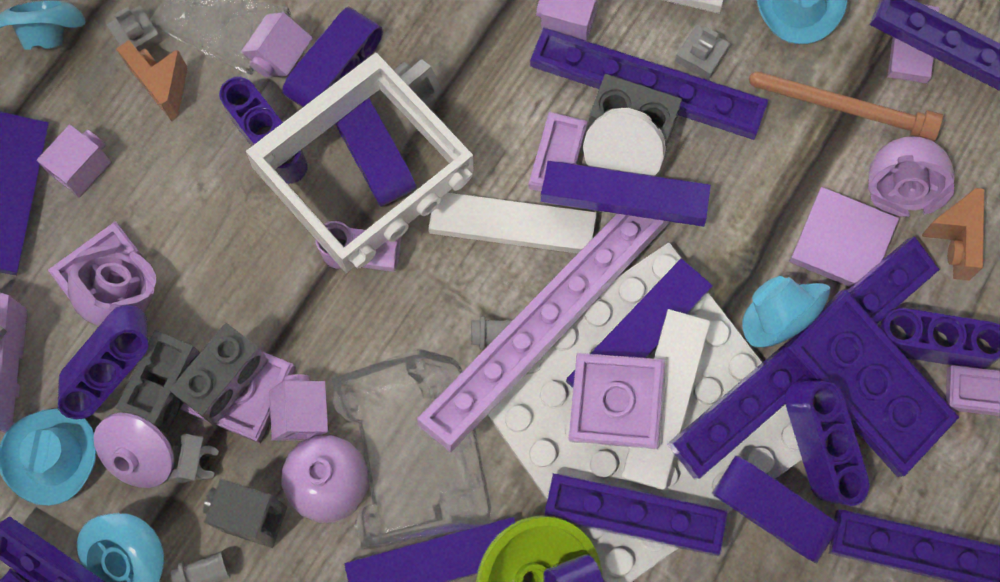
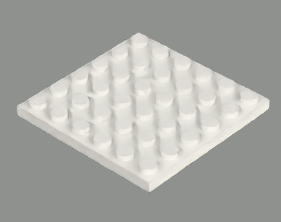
M669 242L619 275L487 414L546 500L548 499L552 475L555 473L722 509L729 513L733 509L716 498L712 491L734 456L745 459L774 479L802 460L786 404L700 479H693L674 454L665 490L621 478L629 447L578 443L568 440L573 388L566 382V378L575 370L577 353L590 354L679 261L681 257ZM709 293L688 314L709 320L710 324L680 433L762 363ZM656 349L649 355V359H654ZM576 526L593 543L600 559L604 582H633L679 549Z

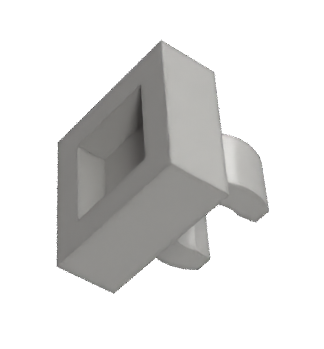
M140 5L131 11L128 7L114 14L115 20L107 24V27L120 46L130 40L138 52L144 48L149 50L163 41Z
M695 25L676 54L675 62L709 81L728 52L730 43L720 38V34L706 26L703 29Z
M422 59L412 67L402 62L394 69V72L426 105L443 92L432 67Z
M185 434L174 438L172 447L174 467L166 480L185 483L194 481L195 478L198 480L213 478L214 472L203 470L200 467L199 460L202 455L207 457L217 456L218 450L212 446L201 447L203 437Z

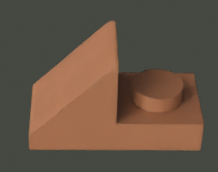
M130 40L116 48L127 67L171 121L176 119L179 114L187 74V65L180 52L176 50L156 63L145 48L138 52Z
M975 188L935 219L922 234L923 237L951 240L947 259L948 263L953 265V279L970 281L983 268L984 189Z

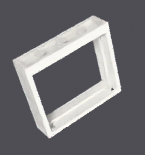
M377 52L246 150L251 166L345 273H348L354 267L358 269L368 264L375 256L376 249L386 241L394 242L407 231L408 224L420 214L422 216L430 214L439 205L442 196L451 189L457 191L465 186L471 179L473 172V154ZM378 90H381L450 164L351 243L343 247L275 169Z

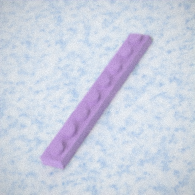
M616 214L417 418L418 426L451 453L669 224V221Z

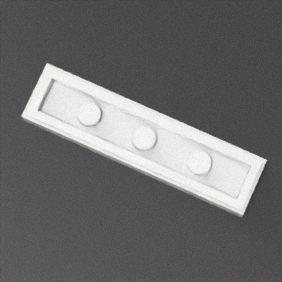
M446 193L440 198L441 201L436 209L431 212L428 228L429 234L578 254L593 239L596 212Z
M667 310L654 359L665 360L658 450L629 447L621 478L665 490L674 457V452L668 446V443L681 431L708 332L709 320Z

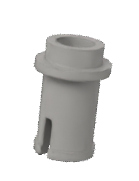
M480 316V320H472L471 345H479L480 350H484V345H489L512 320H485L484 316Z
M223 551L216 555L188 565L184 562L178 563V568L171 570V577L173 582H218L231 578L227 559Z

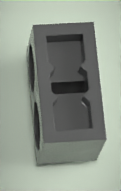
M605 74L589 114L588 129L608 109L631 108L644 112L652 121L657 122L661 126L660 130L664 135L665 146L667 147L679 114L682 99Z
M225 323L169 391L215 426L269 360L258 346Z
M154 330L148 342V350L138 362L116 409L122 413L140 416L151 422L160 431L168 434L183 404L169 389L200 352L193 345Z
M221 478L217 488H211L207 494L203 506V513L207 514L204 520L206 524L226 534L270 548L274 546L287 510V506L271 494Z

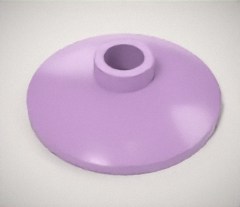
M115 413L104 418L97 426L94 433L96 453L105 468L119 480L135 487L152 488L162 484L172 473L174 467L172 448L164 434L148 420L130 413Z

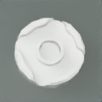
M631 108L611 109L598 117L586 133L583 144L585 162L588 167L655 176L662 166L666 153L664 135L660 128L658 129L651 122L652 119L644 112Z

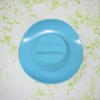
M58 0L29 2L10 7L0 13V29L4 26L12 25L22 47L26 50H31L35 46H42L45 49L63 44L64 27L76 28L86 23L79 9L72 4Z
M757 0V5L763 20L779 38L790 43L808 44L823 39L836 28L845 13L847 0Z
M782 276L774 277L765 282L754 293L752 297L753 302L749 305L743 316L742 326L746 341L754 347H770L797 335L820 315L829 298L831 287L823 283L797 284L790 277L784 278Z
M59 409L35 412L14 423L5 433L0 443V473L6 484L24 500L38 505H56L72 498L86 483L95 465L97 453L94 447V432L91 425L85 418L76 420L67 418L60 413Z
M113 513L97 516L81 528L77 538L80 565L105 582H160L164 565L163 548L158 536L146 522L133 515Z

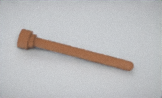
M753 72L749 77V83L753 87L909 130L911 136L922 137L933 142L936 141L943 120V114L926 110L925 114L917 112L916 115H912L762 72Z

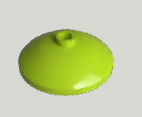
M534 516L510 525L493 540L482 558L476 582H523V578L528 572L532 574L530 582H544L543 575L546 569L583 555H590L595 560L601 575L602 567L593 543L578 527L559 518Z

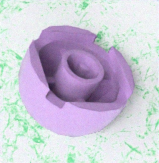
M903 137L893 140L883 146L870 163L868 189L871 193V200L876 207L885 213L897 216H910L907 209H923L924 215L932 213L945 206L954 195V170L947 153L932 140L922 137Z
M109 245L91 247L80 252L75 257L68 278V297L76 313L84 320L99 326L111 311L123 305H133L145 312L154 295L156 274L151 264L139 254L132 251L130 256L116 253L117 247Z
M333 435L313 436L300 442L288 454L282 468V489L288 503L301 516L318 523L337 522L352 515L358 508L357 506L362 502L364 495L366 496L369 488V469L362 454L349 441Z

